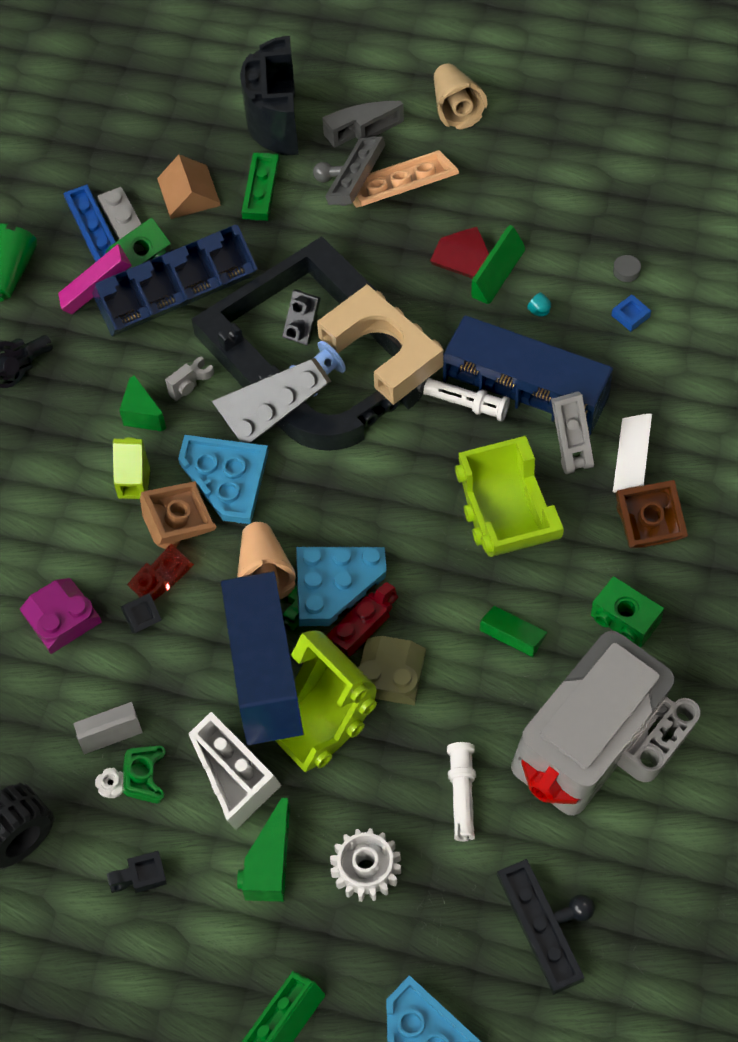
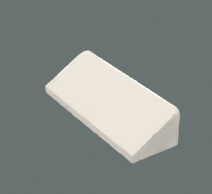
M652 414L622 418L613 492L644 486Z

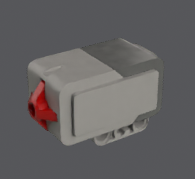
M608 631L599 637L525 727L512 760L511 769L518 779L528 785L536 798L553 804L567 815L574 816L585 809L618 766L641 782L654 780L693 730L700 717V708L695 701L689 698H681L676 702L670 700L667 695L674 684L672 671L616 631ZM677 714L686 715L689 721L681 720ZM661 719L657 726L648 736V730L651 728V726L655 723L656 720ZM670 731L673 734L671 739L664 742V737ZM641 759L650 760L654 767L645 766Z

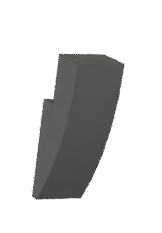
M401 101L371 102L336 111L322 117L324 136L334 148L355 137L358 140L359 138L375 137L404 122L403 103Z

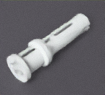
M432 378L426 380L423 390L424 395H430L472 408L475 414L480 415L484 413L494 416L500 422L504 420L510 398L506 396L499 398L487 394L486 390L474 392L433 380ZM442 390L462 395V397L460 398L454 395L442 392ZM488 403L496 405L497 407H490L488 406Z
M456 742L447 746V753L450 755L451 763L448 779L453 783L454 839L457 841L475 839L472 782L476 778V771L472 767V754L475 752V746L467 742Z

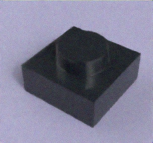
M150 593L120 606L132 633L162 621Z

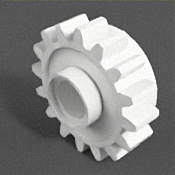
M369 828L367 833H361L359 829H356L355 835L351 837L345 834L343 836L344 843L342 845L335 844L334 846L335 852L338 855L330 856L331 865L335 866L330 869L332 878H338L336 880V887L341 889L346 886V896L348 898L354 892L358 893V898L361 902L365 894H370L373 901H376V892L381 891L385 896L388 895L387 884L396 886L397 878L395 875L401 874V865L397 864L401 861L400 852H393L395 850V842L393 840L386 842L385 833L373 834V829ZM363 860H370L374 863L367 869L358 866Z

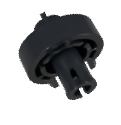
M42 335L26 344L20 338L11 342L0 340V352H5L0 354V380H6L0 382V388H10L16 385L22 379L24 373L33 368L32 364L29 363H32L34 358L53 350V345H46L51 343L47 335Z

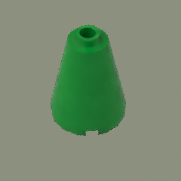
M0 223V302L11 297L37 248V238L32 233L17 226L15 231L6 229L7 224Z

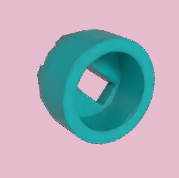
M540 292L531 299L527 309L532 314L543 317L550 312L551 301Z

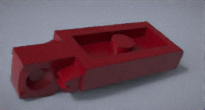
M385 582L375 593L371 592L326 636L343 653L351 656L390 617L389 612L392 609V604L399 598L395 590L396 588Z

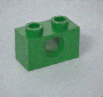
M151 217L109 246L106 253L119 244L132 265L128 268L130 269L164 255L167 252L165 249L171 243ZM135 244H140L145 248L146 254L144 256L137 255L134 252L133 246Z
M613 576L593 601L591 616L600 626L609 627L641 648L661 623L664 608ZM620 612H628V613H630L632 616L625 617V616H622V615L619 614V613H620Z

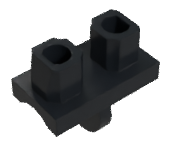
M297 289L293 290L282 335L283 338L304 345L310 344L314 324L318 318L317 312L321 297L309 295Z

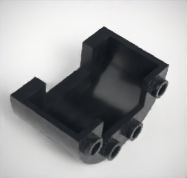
M282 36L259 45L260 49L254 54L250 53L243 62L240 79L247 128L257 143L281 155H299L294 111L295 84L290 36Z

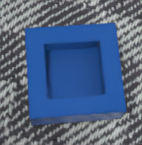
M631 294L612 309L611 316L632 332L650 318L651 310Z

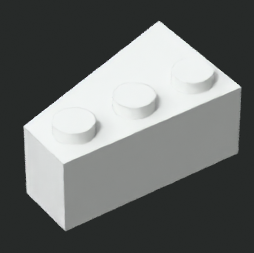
M210 712L188 734L209 777L214 793L221 804L226 820L237 830L282 785L254 754Z

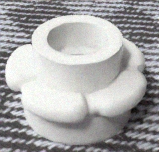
M107 768L102 774L97 776L95 786L98 788V793L101 796L116 798L123 793V772H118L115 768ZM113 780L114 782L112 785H109L108 781Z

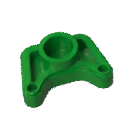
M163 746L130 748L126 751L123 759L122 791L124 795L155 804L163 800V790L153 781V766L163 759L166 752Z

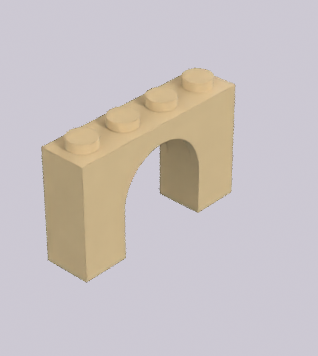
M368 284L317 321L319 339L332 346L337 353L361 336L369 333L389 334L401 343L400 351L374 371L375 389L393 405L443 367L444 351L440 343L436 340H431L424 334L418 324L410 322L398 307H393L386 301L381 292L373 290Z

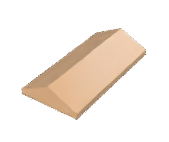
M438 150L369 173L353 203L356 208L457 175L459 171Z

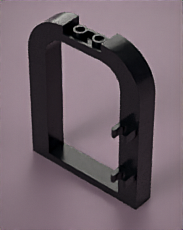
M322 236L191 319L195 336L243 388L281 371L275 365L271 366L244 338L242 330L235 323L231 324V322L308 273L339 304L367 284L377 291ZM379 332L369 333L392 357L400 351L402 345L393 336ZM426 380L394 405L379 391H376L351 409L340 414L327 415L319 413L304 402L278 422L277 425L291 439L308 448L326 451L345 449L364 440V428L372 426L385 413L394 411L400 403L408 410L413 407L423 395Z

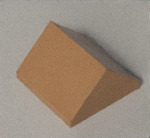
M178 154L157 178L170 219L221 206L208 167L203 163Z

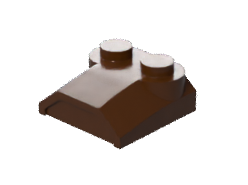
M675 480L618 490L615 493L617 512L622 519L630 549L671 543L688 537Z

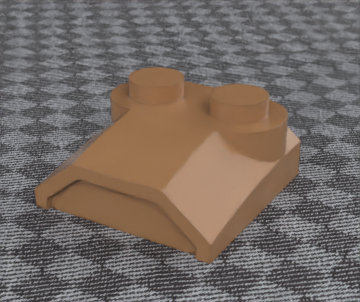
M196 481L141 492L142 516L157 546L164 549H173L180 544L181 540L202 535L216 529V525L212 522L196 487Z

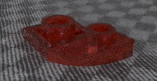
M170 544L152 565L146 562L127 585L139 597L150 593L154 601L178 582L194 564L178 548Z

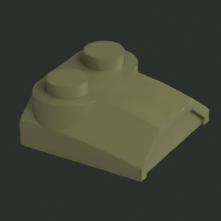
M386 636L368 638L358 668L376 686L375 699L415 706L426 648L410 640Z

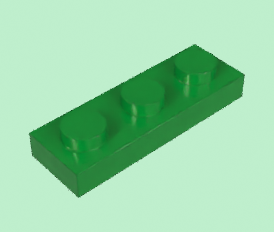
M253 152L241 212L242 219L268 221L279 165V154Z

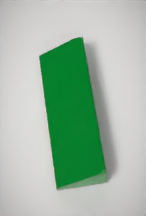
M509 225L472 279V298L490 304L525 252V245L514 226Z
M292 971L242 1042H293L324 999L325 993L314 981Z

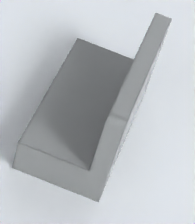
M132 702L73 723L78 742L84 754L143 733Z

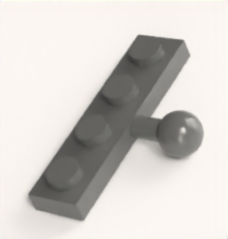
M383 136L359 138L343 166H331L327 162H319L315 165L313 175L317 181L325 183L330 181L332 177H336L325 196L328 205L346 206L354 202L385 147Z

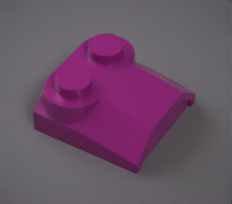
M71 578L54 580L30 595L20 608L21 613L50 654L102 623L91 601L83 595Z

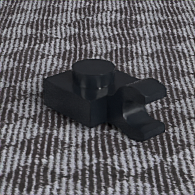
M159 850L128 858L129 868L107 873L111 893L122 891L132 884L135 893L167 885Z

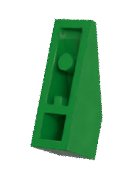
M288 798L280 799L246 855L244 870H238L237 888L242 889L245 901L284 902L290 821Z

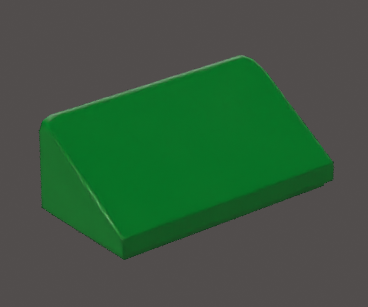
M493 606L480 621L481 632L532 658L547 635L546 631L496 606Z

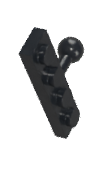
M527 859L497 871V877L553 995L584 982L585 977L559 925L572 919L578 921L589 920L595 912L593 900L587 895L579 894L570 900L569 906L552 912Z

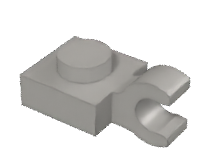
M202 356L195 359L191 366L187 363L165 379L169 396L178 401L181 397L190 394L194 387L197 386L196 380H207L214 375L213 366L210 365L206 369H200L205 365Z

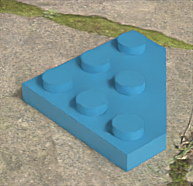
M184 435L178 457L179 464L193 482L196 481L197 488L223 521L244 524L252 523L268 457V446Z
M296 547L299 626H330L337 620L338 615L347 607L350 609L366 595V591L375 583L378 585L384 580L387 571L385 547Z
M410 975L386 999L387 1042H481Z

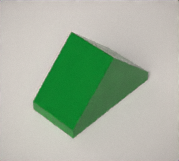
M135 375L130 377L119 410L123 425L156 431L165 430L166 424L162 411Z

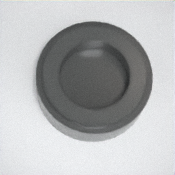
M620 256L614 262L613 274L620 281L632 282L640 275L641 263L634 256Z

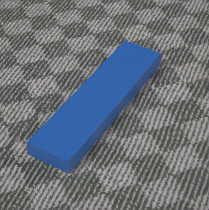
M87 184L63 194L94 261L97 262L106 254L108 247L116 241Z

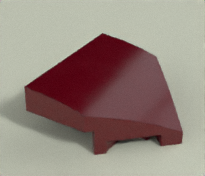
M473 227L442 237L430 262L432 265L473 279L488 257L489 252L478 228Z

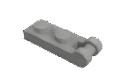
M578 391L552 398L551 402L562 457L561 465L564 473L567 475L574 473L575 469L581 467L584 469L594 467L582 394ZM581 452L580 456L573 458L572 453Z

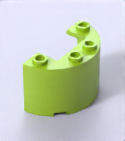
M526 436L460 452L459 465L455 466L457 480L459 483H463L467 505H464V513L467 521H473L475 527L472 529L474 541L477 546L482 545L485 553L490 557L558 540L563 536L564 528L554 505L547 507L534 476L535 457Z
M317 630L302 633L291 654V657L298 664L303 663L294 681L304 735L275 740L304 772L316 766L322 768L327 765L332 759L333 753L350 737L357 736L365 726L363 723L364 719L377 705L375 701L376 686L323 632Z

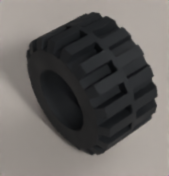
M17 783L0 790V869L14 865L30 855L43 842L53 826V812L26 783Z

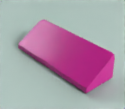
M119 244L58 293L60 307L63 311L70 314L75 313L93 298L92 292L97 282L126 271L132 266Z

